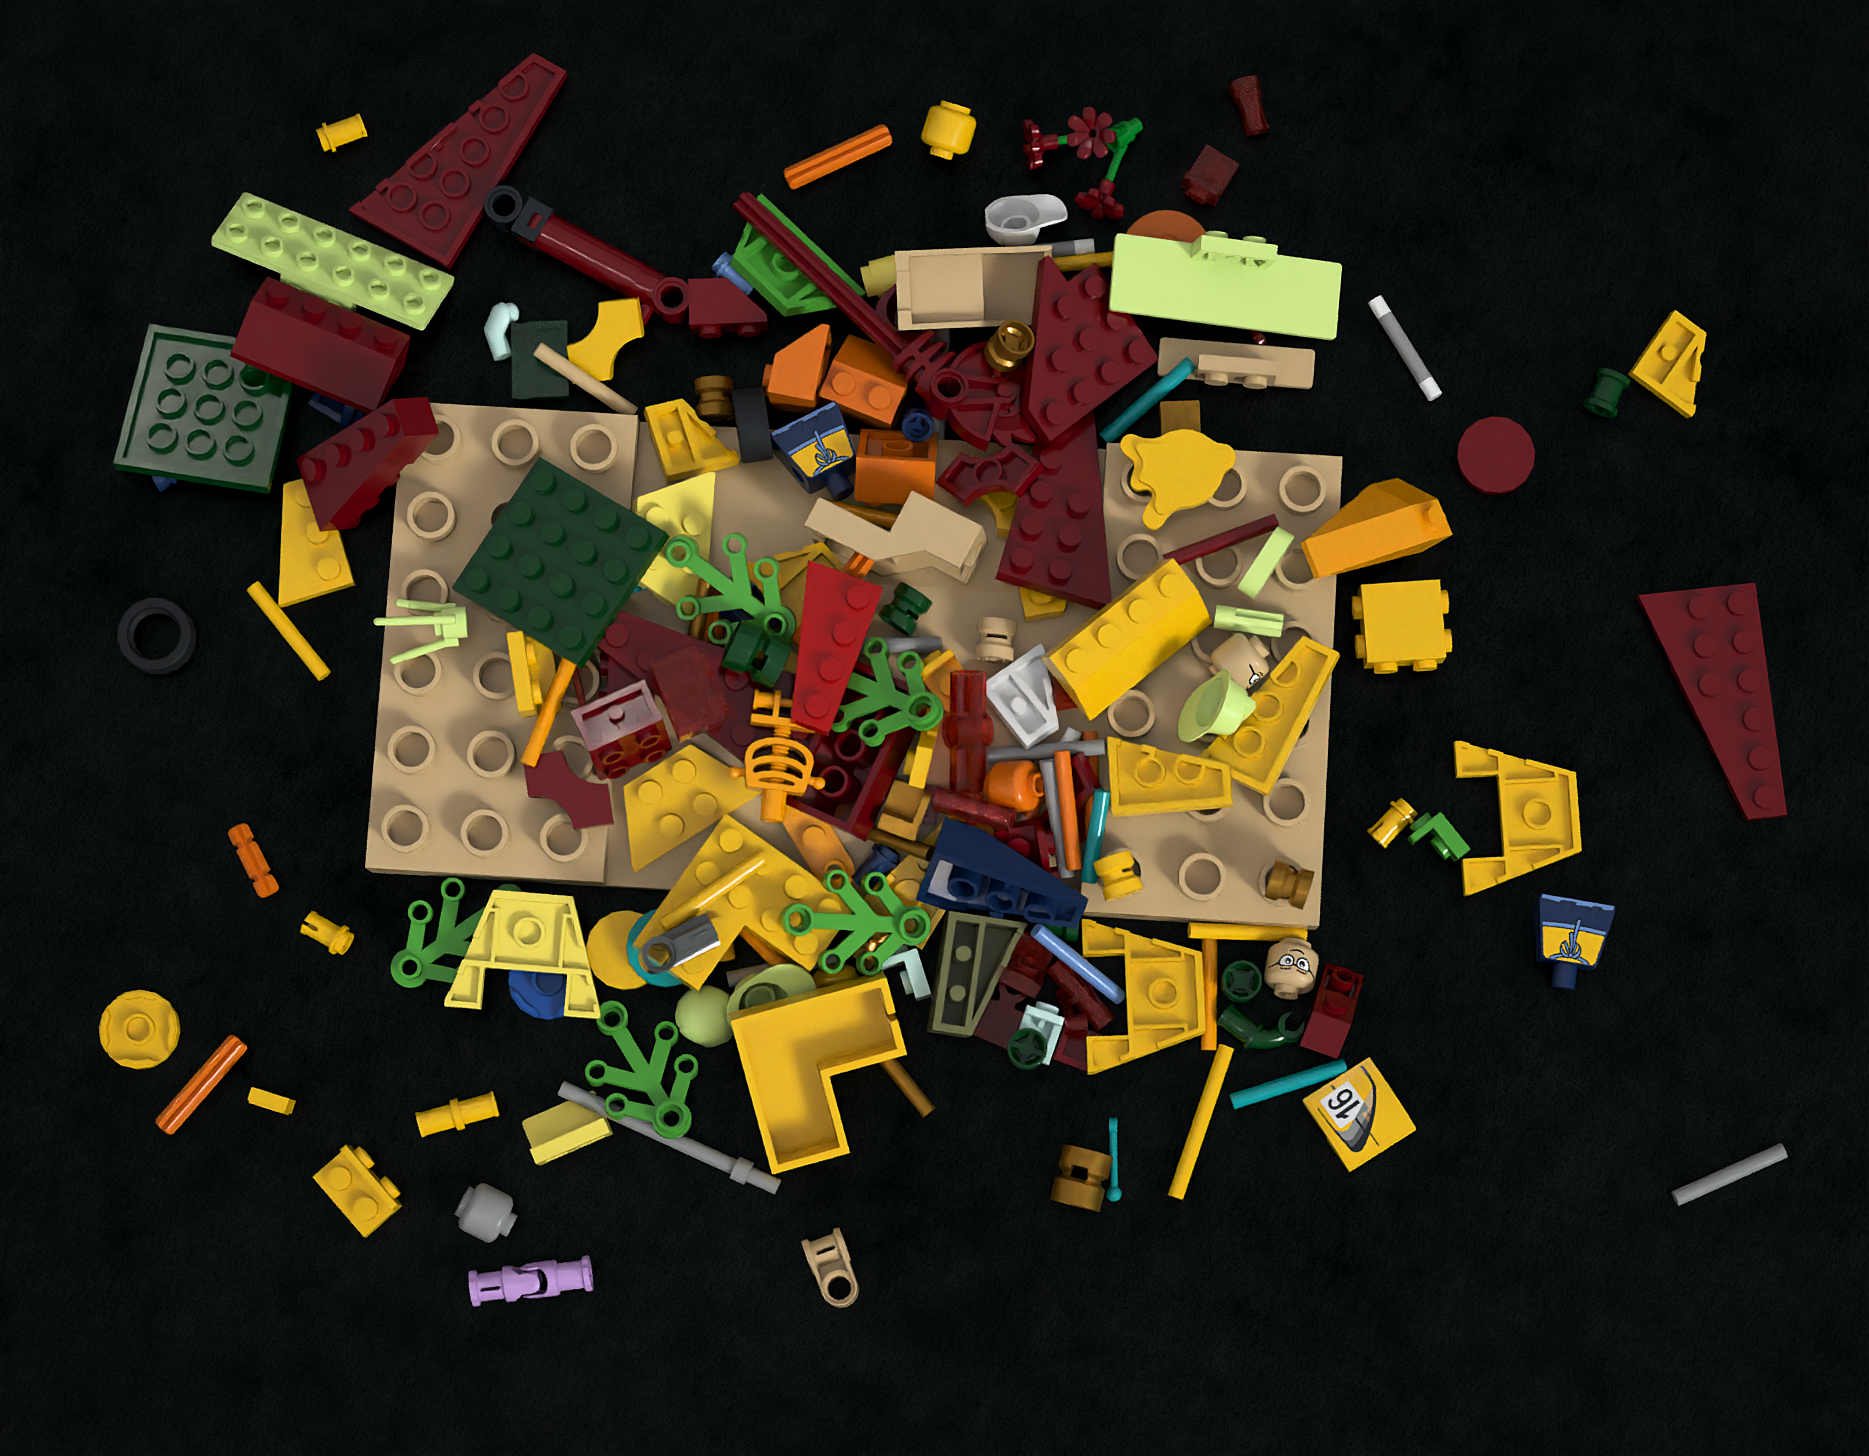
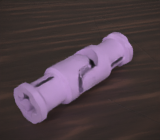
M589 1255L582 1256L580 1261L557 1263L556 1260L528 1263L520 1268L504 1266L502 1271L478 1274L476 1270L469 1271V1290L473 1306H480L481 1301L504 1298L507 1302H512L520 1298L521 1295L525 1298L533 1299L560 1295L561 1291L585 1288L586 1292L593 1291V1274ZM538 1269H541L546 1275L548 1282L546 1290L541 1291L542 1275Z

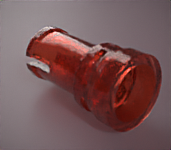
M1257 75L1243 77L1228 84L1230 93L1235 97L1234 104H1238L1246 136L1258 135L1270 129L1260 99L1262 93L1259 90L1260 82Z

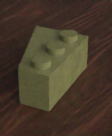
M948 911L943 915L927 1032L963 1038L972 1036L994 992V988L1028 923Z

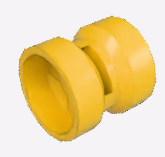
M1130 850L1107 856L1093 863L1096 875L1103 879L1104 886L1102 892L1106 902L1134 894L1143 889L1140 877L1134 875L1132 870L1134 859Z

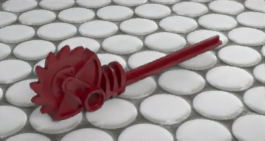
M744 192L739 196V199L733 204V208L891 357L893 361L891 369L896 374L907 373L904 382L908 385L917 383L915 392L924 400L925 408L932 417L948 421L953 430L964 441L985 452L991 437L1003 448L1012 443L1011 438L1023 443H1035L1036 436L1032 432L1034 430L1022 414L1027 363L1025 364L1022 360L1019 366L1010 372L997 371L989 365L984 356V347L988 340L966 348L958 356L955 351L944 355L943 352L947 343L942 341L934 345L936 333L931 329L925 331L912 343L906 341L750 192ZM940 392H948L953 397H946L942 395Z

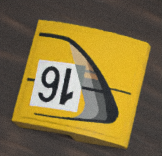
M1370 1057L1303 1099L1305 1107L1319 1125L1328 1143L1349 1173L1416 1130L1407 1112Z

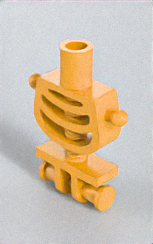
M755 689L753 709H772V716L751 714L750 725L775 728L773 730L774 738H764L750 744L744 756V768L733 766L728 770V775L732 779L745 776L746 789L763 792L760 812L761 821L784 823L787 795L803 796L807 784L814 786L816 789H822L825 786V780L822 777L810 776L814 760L809 749L796 741L789 740L791 738L790 730L807 733L815 732L790 723L793 695L792 699L781 698V690L776 689L775 693L759 692V689ZM779 708H791L790 718L778 717ZM772 748L770 756L752 759L753 754L758 750ZM788 750L799 754L803 758L805 766L797 760L788 758ZM770 766L769 771L753 773L755 768ZM786 768L792 769L798 774H800L801 779L794 775L786 773Z

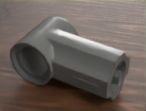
M704 913L645 942L639 950L638 960L644 971L649 974L659 975L721 944L712 922ZM661 945L667 950L668 961L666 965L661 967L655 966L649 961L648 950L650 946Z

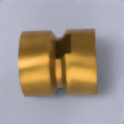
M1064 1144L1058 1165L1063 1173L1055 1177L1050 1199L1100 1212L1105 1192L1100 1184L1101 1181L1109 1177L1113 1157ZM1080 1168L1088 1170L1087 1181L1076 1178Z

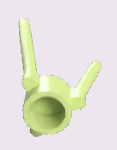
M397 599L395 604L398 607L433 611L434 616L375 618L373 621L377 626L434 624L435 636L444 637L443 639L392 656L390 658L392 664L445 647L459 646V638L468 637L466 606L456 607V603L441 604Z

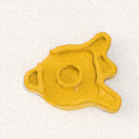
M1188 429L1171 431L1153 439L1127 434L1120 443L1122 454L1134 464V471L1130 480L1131 488L1136 492L1148 491L1151 493L1152 497L1143 513L1142 522L1147 529L1152 531L1161 528L1167 518L1177 510L1191 509L1211 499L1219 488L1225 473L1234 466L1236 461V454L1231 446L1217 443L1203 433Z

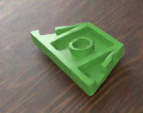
M762 193L757 197L758 201L864 299L866 292ZM747 222L730 265L784 317L838 308Z

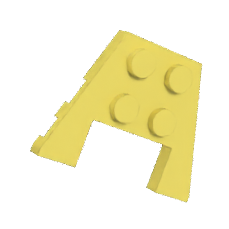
M493 890L474 932L468 951L459 966L453 985L445 998L444 1006L482 1010L485 969L517 970L567 975L564 1016L601 1019L600 1006L574 897Z

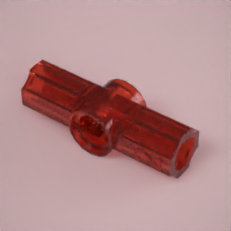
M961 669L950 672V715H947L943 720L942 738L944 744L950 750L949 790L956 793H979L984 790L986 747L992 744L994 725L991 717L986 713V671Z

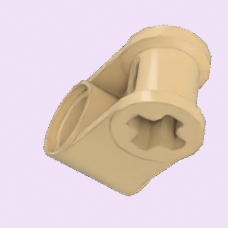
M840 1228L833 1229V1234L810 1242L808 1239L801 1241L812 1273L816 1276L825 1300L832 1306L839 1308L848 1307L853 1304L858 1297L859 1287ZM835 1247L833 1250L818 1255L819 1252ZM836 1278H845L851 1284V1292L845 1299H833L829 1293L830 1284Z

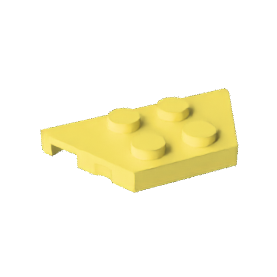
M708 472L633 500V513L662 529L670 536L638 584L641 588L651 590L654 596L666 605L671 604L676 607L677 602L684 596H695L698 579L701 578L688 567L677 568L667 561L665 557L667 542L680 534L689 535L696 540L699 547V555L709 562L716 472ZM676 545L674 547V555L678 559H685L686 549L681 545ZM684 601L683 610L687 614H692L693 603L691 601Z

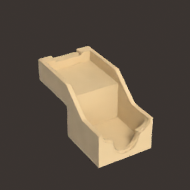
M1052 245L895 251L898 330L999 327L1003 322L1011 319L1020 320L1027 325H1031L1038 261L1047 255H1050L1052 258Z
M911 491L890 532L821 497L818 498L804 524L806 529L812 531L813 535L811 538L813 542H823L832 552L848 560L854 552H857L875 561L870 571L881 577L933 567L967 584L989 544L982 525L914 491Z

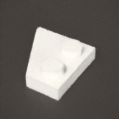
M1041 643L979 685V692L1026 751L1059 729L1048 669L1040 659L1045 655V650Z

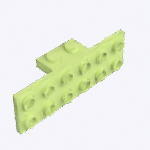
M247 192L241 195L211 239V245L280 273V282L355 313L357 305L418 330L426 328L454 283L452 275Z
M1207 231L1205 235H1201L1193 243L1119 233L1114 238L1108 309L1113 312L1333 340L1336 338L1342 265L1334 262L1277 255L1278 245L1266 244L1265 238L1257 236L1243 237V240L1229 239L1228 234L1225 232Z

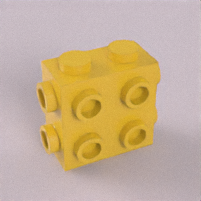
M1440 579L1364 584L1360 586L1358 596H1352V615L1354 620L1360 619L1361 635H1355L1356 658H1363L1364 669L1374 668L1375 674H1389L1397 672V666L1413 665V671H1431L1437 669V664L1443 663L1446 659V652H1452V635L1450 629H1444L1443 614L1449 612V599L1447 590H1441Z

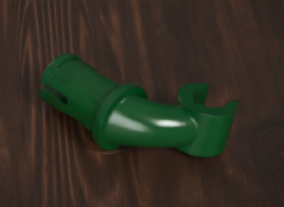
M1233 1004L1228 1006L1216 1022L1218 1026H1221L1242 1042L1245 1051L1248 1048L1270 1049L1279 1047L1284 1043H1294L1300 1039L1305 1028V1022H1303L1297 1031L1285 1030V1023L1292 1014V1012H1289L1280 1017L1276 1027L1264 1029L1265 1025L1261 1023L1258 1026L1236 1009Z

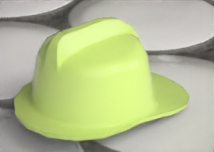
M1222 669L1213 678L1200 685L1186 701L1178 721V735L1182 741L1187 743L1194 741L1205 733L1230 735L1256 709V702L1248 697L1246 689L1230 679L1229 670Z
M777 964L760 973H752L744 977L736 985L726 1006V1019L732 1029L728 1013L816 989L815 982L809 972L803 967L794 964Z

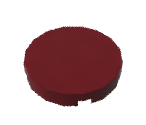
M1492 416L1478 420L1466 429L1457 445V466L1460 475L1470 487L1483 494H1505L1514 491L1526 481L1534 467L1535 449L1530 435L1520 424L1508 418Z

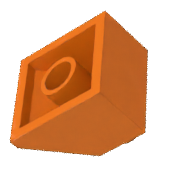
M820 324L777 352L773 365L766 364L762 387L765 388L764 396L769 397L771 409L805 416L819 409L818 395L825 381L832 348L830 325Z
M849 334L835 356L818 396L820 406L822 407L836 401L842 415L880 430H894L912 385L904 382L907 373L896 374L891 369L893 364L891 357L877 344Z
M861 428L856 455L855 501L863 502L865 505L872 507L884 506L887 503L902 504L904 506L911 491L934 501L939 433H932L923 442H912L904 436L902 431Z

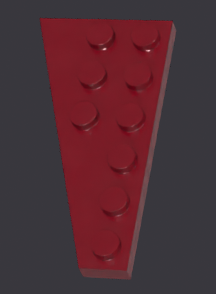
M532 53L501 79L496 88L482 100L478 99L462 117L456 122H451L407 159L406 164L389 179L385 178L375 187L376 190L362 202L358 201L353 205L349 212L450 270L485 212L484 201L486 195L491 189L501 186L567 78V72L539 55Z
M1093 409L1052 441L1044 445L1037 436L1031 456L1041 462L1044 470L1018 499L995 579L1101 610L1112 599Z
M1747 583L1638 595L1636 599L1652 626L1651 630L1657 642H1660L1670 663L1669 667L1696 722H1699L1707 738L1706 742L1725 775L1724 779L1744 820L1785 817L1787 810L1756 584Z
M623 611L619 612L613 623L606 629L605 635L596 647L639 681L645 679L648 688L655 692L658 697L742 763H744V756L750 744L764 738H774L773 730L775 728L750 725L751 714L772 716V709H753L755 689L766 693H775V689L781 690V698L792 699L796 674L782 670L775 685L770 689L751 680L750 672L746 671L740 675L720 666L725 652L724 648ZM780 707L778 717L790 718L791 708ZM790 730L791 738L789 740L796 741L808 748L814 733ZM772 748L758 750L753 754L752 759L770 756ZM788 750V758L800 761L802 757L799 754ZM761 766L753 771L755 773L769 771L770 766ZM786 768L787 771L785 772L789 774L792 769Z

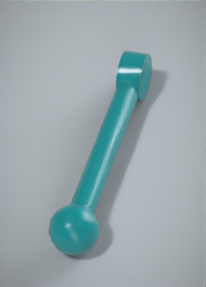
M1109 1118V1156L1113 1157L1110 1169V1187L1106 1190V1197L1108 1200L1115 1202L1122 1195L1118 1187L1117 1118Z

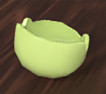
M706 984L702 985L697 993L689 989L678 1001L675 1012L676 1025L680 1028V1032L689 1040L704 1047H715L728 1042L734 1035L726 1019V1006L731 995L718 987Z

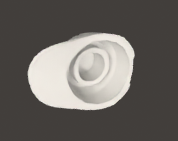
M1053 195L1008 196L999 198L986 207L985 226L990 237L1000 245L1007 247L1031 246L1035 243L1040 228L1065 221L1068 213L1064 203Z

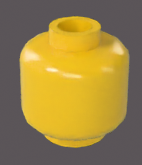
M943 100L940 106L930 107L921 134L922 141L932 146L930 154L952 160L954 153L965 154L968 152L976 128L975 118L969 115L971 109Z

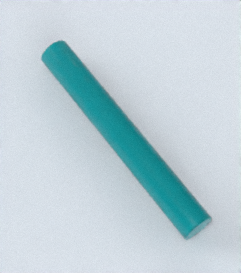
M1188 357L1184 358L1099 433L1100 436L1107 443L1115 441L1196 370L1197 367Z
M1341 1058L1229 1094L1233 1108L1237 1109L1338 1077L1348 1070L1344 1059Z

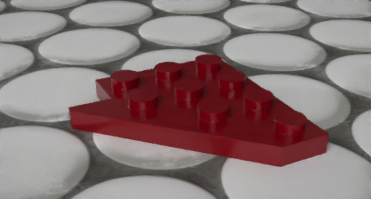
M1050 255L1038 261L1031 330L1035 337V343L1027 358L1022 414L1043 445L1052 441L1159 360V357L1131 315L1113 312L1108 309L1110 284L1095 262L1067 281Z

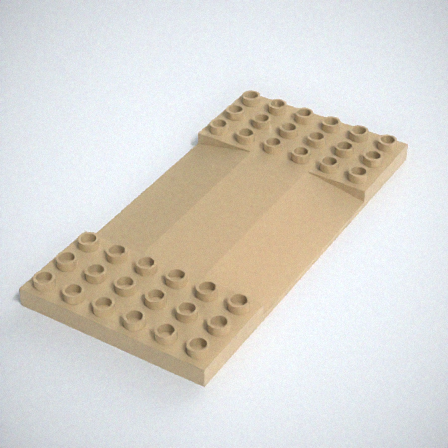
M430 403L440 434L413 464H407L401 470V478L397 481L386 617L434 616L433 611L398 607L395 604L397 599L441 604L456 603V607L466 606L468 637L459 638V646L445 647L392 664L390 662L392 656L443 639L444 637L435 636L434 624L385 625L365 868L372 873L671 891L721 819L639 871L634 872L631 864L623 786L691 743L731 767L744 768V763L655 694V703L664 720L672 749L656 762H643L630 768L622 777L617 779L607 778L600 781L571 714V711L598 700L599 691L606 692L607 677L599 676L601 651L596 648L582 669L577 666L575 667L561 702L562 711L556 714L541 751L542 754L562 750L569 768L575 775L591 783H607L609 785L614 824L574 830L568 813L559 804L546 798H530L528 796L524 764L520 760L538 716L523 719L517 708L506 633L517 632L518 630L461 596L452 589V586L539 457L632 511L634 499L696 476L666 482L647 422H640L638 415ZM711 426L717 432L716 437L730 451L734 449L738 453L740 460L738 466L713 471L716 474L709 563L733 580L729 556L722 549L723 539L732 532L742 533L747 538L748 548L745 553L747 562L751 561V563L757 562L764 556L774 557L775 554L786 551L793 552L803 549L804 546L815 544L811 538L813 535L812 531L806 529L804 524L819 497L833 500L827 488L825 487L813 494L807 493L774 453L772 460L743 464L737 428ZM849 434L857 455L860 435ZM938 439L936 481L960 452L971 456L988 457L999 453L1004 448L997 443L989 442L985 452L973 447L966 441ZM1107 443L1106 449H1098L1111 599H1115L1163 560V554L1275 514L1279 527L1295 536V538L1255 599L1239 590L1238 586L1274 531L1179 566L1198 589L1213 623L1216 605L1284 614L1281 637L1213 628V623H1211L1091 721L1087 720L1048 669L1059 729L1037 744L1060 742L1068 726L1080 733L1096 731L1098 739H1106L1107 754L1098 755L1100 789L1110 791L1107 736L1119 738L1124 742L1157 747L1159 750L1176 754L1183 753L1196 757L1204 749L1207 750L1218 737V734L1205 733L1194 741L1184 742L1178 735V721L1180 713L1190 695L1200 685L1214 677L1209 669L1213 665L1211 660L1212 652L1233 634L1242 633L1248 639L1256 635L1270 652L1265 657L1269 665L1268 673L1247 690L1248 697L1259 690L1270 677V673L1302 636L1333 649L1337 574L1315 580L1300 543L1340 511L1342 456L1234 450L1236 454L1235 464L1225 473L1219 488L1211 499L1191 509L1177 510L1167 518L1161 528L1152 531L1147 529L1142 522L1143 513L1152 497L1151 493L1148 491L1136 492L1130 486L1134 464L1122 454L1120 443ZM1016 444L1032 455L1034 445ZM856 471L847 476L854 489ZM936 483L934 502L982 525L989 543L968 583L964 584L933 567L884 577L869 570L862 579L884 587L866 637H909L888 625L878 616L883 606L890 604L894 599L893 591L899 582L906 583L921 592L933 603L928 612L920 615L916 621L917 628L911 637H941V652L944 653L951 649L955 654L956 660L978 689L979 685L1011 664L990 663L974 658L975 646L980 642V634L977 631L978 618L998 617L1017 622L1016 635L1011 641V646L1015 650V661L1040 643L1044 647L1046 654L1100 611L1068 601L1064 616L1025 622L1018 586L995 579L1007 538L997 537L996 523L992 514L983 504L976 500L966 508L943 491ZM855 490L849 497L840 501L897 514L903 508L902 504L887 503L880 507L865 505L863 502L855 501ZM878 526L888 532L891 530V528ZM730 538L729 548L734 552L740 551L742 547L740 540ZM833 552L845 566L848 559ZM649 589L632 593L621 609L625 613L688 635L690 620L681 619L676 612V607L671 604L666 605L657 599ZM782 622L774 629V631H780L782 629ZM724 627V638H726L727 629ZM729 641L723 644L724 649H726ZM793 642L791 651L798 655L799 646ZM554 653L557 671L562 657ZM859 653L857 661L872 667L866 655ZM890 653L888 663L892 676L907 682L906 677L903 676L897 667V659L902 653ZM917 653V654L919 655V657H920L921 660L923 661V660H924L927 656H929L931 653ZM916 660L908 661L905 669L912 668ZM1332 673L1269 797L1232 780L1234 807L1114 817L1111 809L1110 792L1100 859L1130 850L1134 859L1132 870L1134 875L1140 877L1143 889L1134 894L1106 902L1102 892L1104 886L1102 877L1097 876L1095 884L1084 883L1080 881L1082 869L1074 870L1075 875L1073 877L1060 878V881L1088 898V903L1082 916L1172 922L1250 924L1316 930L1320 922ZM980 692L950 714L943 713L926 784L941 785L937 825L921 824L915 838L917 841L922 842L971 793L992 805L984 793L985 777L995 765L988 763L987 749L1021 746L1017 738ZM916 731L909 748L917 750L921 731ZM907 753L894 780H910L909 775L903 774ZM1033 760V761H1031V762H1033V763L1037 766V768L1040 770V773H1041V768H1040V761H1041V760ZM889 790V792H888V794H887V796H886V798H885V801H884V803H883V805H882V807H881V809H880V811H879V814H878V816H877V818H876V820H875V822H874L873 825H876V826H877L878 823H879V820H880V817H881L882 812H883V810H884V807H885L886 801H887V799H888L890 790ZM763 792L727 814L814 876L782 823H770L760 820ZM1046 801L1036 818L1042 815L1046 810ZM1004 812L1005 816L999 825L1016 822L1021 812ZM834 828L854 861L856 872L872 854V846L874 844L879 845V843L868 839L865 842ZM1086 840L1080 843L1082 867L1086 848ZM896 850L900 854L897 860L899 864L908 854ZM1049 854L1050 867L1057 866L1055 855L1051 856ZM1276 859L1288 863L1290 868L1294 869V873H1297L1302 868L1315 872L1302 910L1290 906L1289 898L1287 897L1284 900L1279 899L1277 901L1264 898ZM832 864L827 869V871L831 869L842 870L837 864ZM890 867L884 874L885 877L894 869L893 867ZM834 874L831 878L836 879L840 876L838 874ZM854 880L851 882L852 887L864 898L867 894Z

